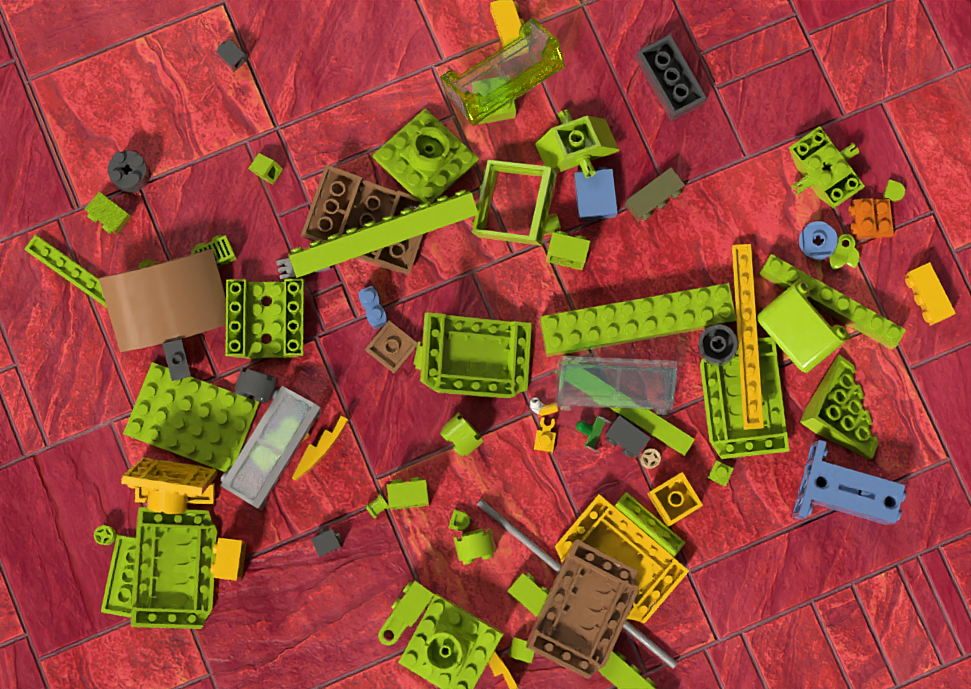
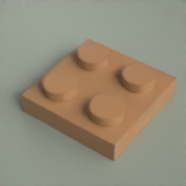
M388 321L365 348V351L395 374L417 348L418 343L391 321Z

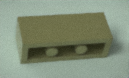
M669 168L626 200L625 206L637 222H640L642 219L646 221L653 216L652 212L657 208L659 210L663 209L668 204L667 201L669 199L679 197L683 193L682 190L685 184L674 170Z

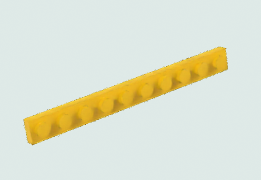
M751 244L732 245L744 429H762L764 425Z

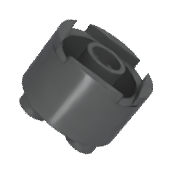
M117 152L113 155L108 165V175L111 181L123 192L136 193L149 182L150 170L148 165L136 152Z
M717 324L710 326L699 337V352L702 358L711 365H726L733 360L737 353L738 341L736 335L725 325ZM720 341L723 347L715 349L713 343L717 344Z
M241 367L234 388L236 389L235 394L244 397L252 395L254 396L253 400L268 403L269 400H272L279 378Z

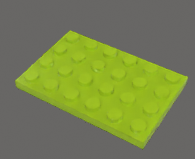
M152 362L123 434L220 471L229 472L242 451L260 402L193 377L172 381L169 368Z

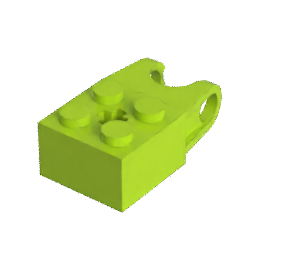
M414 581V583L409 582L403 590L406 594L402 599L398 598L391 608L394 611L379 631L378 637L380 642L384 645L394 644L407 626L413 627L435 594L417 581ZM386 630H391L394 633L392 641H387L384 638Z

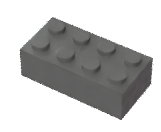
M671 35L637 51L635 59L671 122L705 104L707 98Z

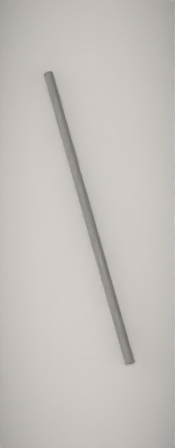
M481 499L477 505L556 572H559L561 565L484 500ZM625 620L623 627L671 668L677 665L678 662L629 621Z

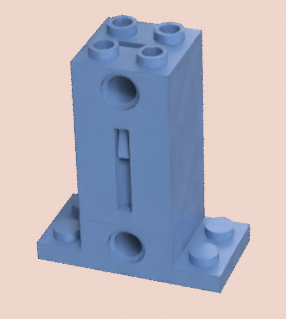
M818 440L811 443L792 518L798 520L807 518V515L810 516L813 504L884 525L895 524L896 521H899L902 512L899 509L900 504L904 502L906 497L905 485L823 462L822 459L826 458L828 448L825 447L826 442ZM817 479H818V480L820 481V483H821L820 487H819V486L817 485V483H816V480H817Z

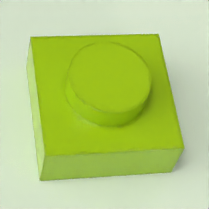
M716 460L708 479L726 486L734 468Z

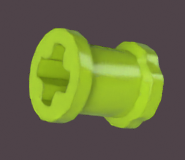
M381 494L370 504L364 505L374 519L384 509H389V505Z

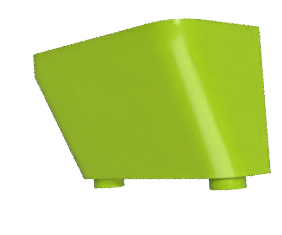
M800 278L758 313L757 320L798 369L808 373L851 338V335L845 327L840 325L831 327L806 299L810 295L809 286Z

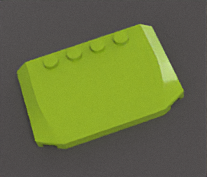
M425 313L420 382L437 393L512 398L520 392L527 391L531 323Z
M772 337L758 338L764 425L762 429H744L739 348H737V353L733 360L726 365L715 366L707 363L703 358L701 360L700 369L709 441L721 459L790 451L776 342ZM721 343L713 344L715 349L723 347Z
M138 507L131 627L202 629L213 608L214 578L210 570L212 561L215 562L216 554L213 553V548L217 539V529L212 522L208 510L186 509L184 513L164 514L163 511L158 513L149 510L147 507Z

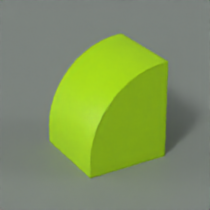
M258 153L248 168L271 184L275 183L283 171V168L274 160Z
M557 214L548 215L544 236L560 231L561 227Z
M513 637L508 656L532 663L534 652L526 648L527 641Z

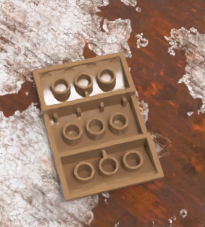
M326 164L301 236L312 242L316 240L323 242L328 240L327 237L338 233L340 236L346 234V230L357 227L358 230L365 227V223L383 221L382 218L393 214L395 217L401 215L400 212L405 209L411 208L413 211L418 209V205L421 203L410 194L388 189L363 180L360 176ZM423 234L355 257L354 259L409 275Z
M213 249L99 278L120 352L182 339L226 325V296Z

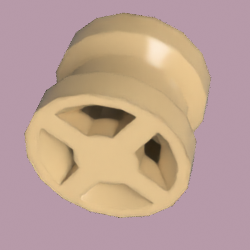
M652 448L645 450L640 456L641 464L647 469L655 468L661 461L660 453Z

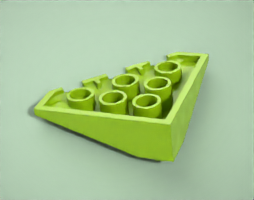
M838 355L808 403L800 423L814 433L871 460L878 446V440L876 436L872 437L869 425H872L868 410L864 411L861 399H864L860 384H855L853 373H856L854 365Z

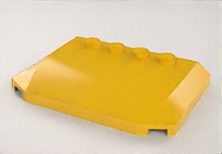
M600 494L555 545L562 563L569 548L578 539L636 569L638 593L626 619L646 623L689 572L681 562Z

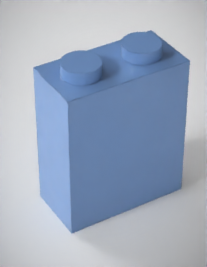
M607 167L597 168L596 174L593 177L589 173L590 178L584 177L582 169L575 172L574 185L578 221L615 218L617 216L613 169H608Z

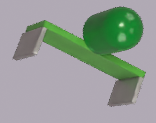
M597 416L593 427L585 421H578L576 429L588 436L584 446L599 453L594 447L605 423L612 424V422L600 416Z

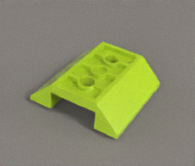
M227 279L225 356L245 359H282L303 356L304 279H284V282H247L246 279ZM271 297L272 304L270 306H263V298ZM265 334L272 336V341L269 344H263L261 341Z

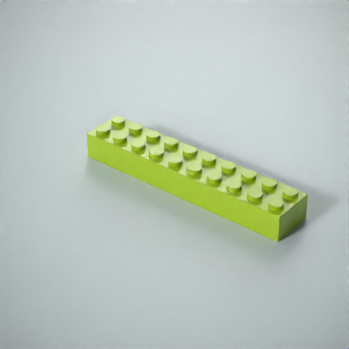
M729 283L540 316L539 321L546 357L697 331L717 324L731 325L736 321L730 286Z

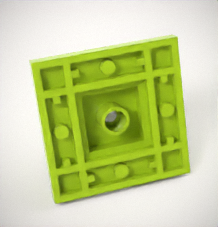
M426 108L377 150L372 157L421 204L426 202L433 204L479 161V158Z
M435 594L398 663L441 689H475L504 633L441 595Z

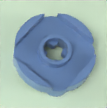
M812 222L803 229L799 236L800 248L808 258L813 260L826 259L832 256L837 248V233L825 222ZM816 236L824 239V242L819 246L813 243V240H816Z

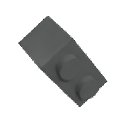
M620 415L604 435L610 445L613 447L617 445L622 448V453L630 459L632 456L637 458L651 439Z

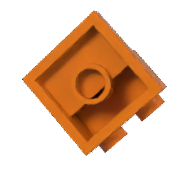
M854 199L851 202V205H849V215L852 216L853 223H851V233L854 234L855 240L894 236L890 199Z

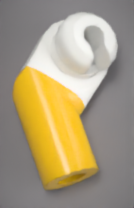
M532 398L530 401L531 410L540 416L558 412L556 403L545 405L538 398Z

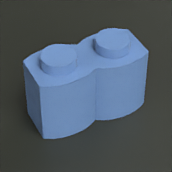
M372 286L360 290L359 300L366 311V317L370 326L374 330L383 327L387 323V317L383 307L380 305L377 291Z

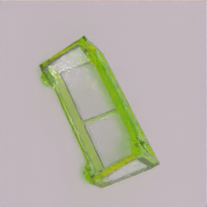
M531 18L520 27V37L459 75L455 70H450L440 76L444 90L472 126L478 124L565 67L558 38L534 18Z

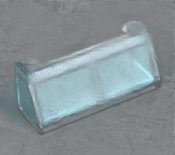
M561 356L556 361L555 407H560L562 411H572V407L576 406L650 409L656 411L657 415H667V412L673 410L677 361Z

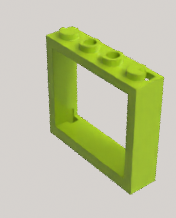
M488 160L486 170L483 171V184L479 188V202L476 203L479 215H476L475 220L472 221V233L479 238L541 246L557 172L552 167ZM498 172L542 177L529 236L485 230Z

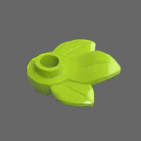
M843 234L838 237L837 248L834 254L830 256V265L833 270L841 268L845 263L852 268H856L860 256L855 248V240L851 235ZM843 240L849 241L848 247L842 246Z

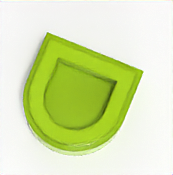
M889 179L883 199H890L893 202L899 201L905 195V188L901 183Z
M454 509L448 528L457 531L466 530L470 525V517L465 512Z

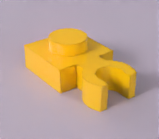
M544 417L541 418L540 426L542 431H536L534 450L553 453L556 433L550 432V430L555 425L554 419L551 420V425L546 426L544 424Z

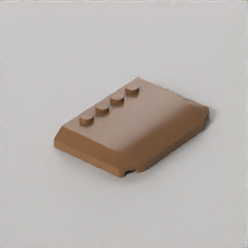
M576 539L569 548L528 637L526 648L587 679L592 677L596 671L606 665L637 596V570Z

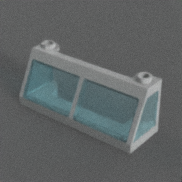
M284 386L275 390L272 397L274 400L230 471H225L220 479L222 482L220 486L260 510L264 509L267 504L266 496L270 497L274 486L311 426L313 427V420L319 419L323 413L321 407Z

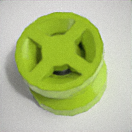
M107 525L99 526L94 532V539L101 545H110L116 539V531Z

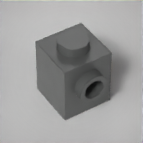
M328 527L318 531V536L311 538L319 557L341 548L340 543L343 542L339 531L329 530Z

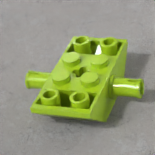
M564 110L565 116L563 111L559 112L558 117L562 125L551 128L535 143L543 165L552 167L557 173L580 165L585 178H590L589 173L593 177L596 171L591 161L619 151L606 119L585 116L572 120L569 110Z
M819 126L789 147L796 168L803 176L802 179L791 185L792 190L794 191L798 188L795 193L799 195L811 187L818 198L832 208L837 207L865 187L846 162L858 154L859 149H854L856 145L851 143L847 148L839 152Z

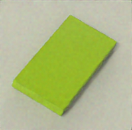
M117 534L101 608L103 613L131 617L136 540L134 537Z

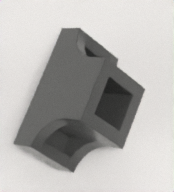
M182 339L162 343L171 380L175 381L191 377L190 363Z

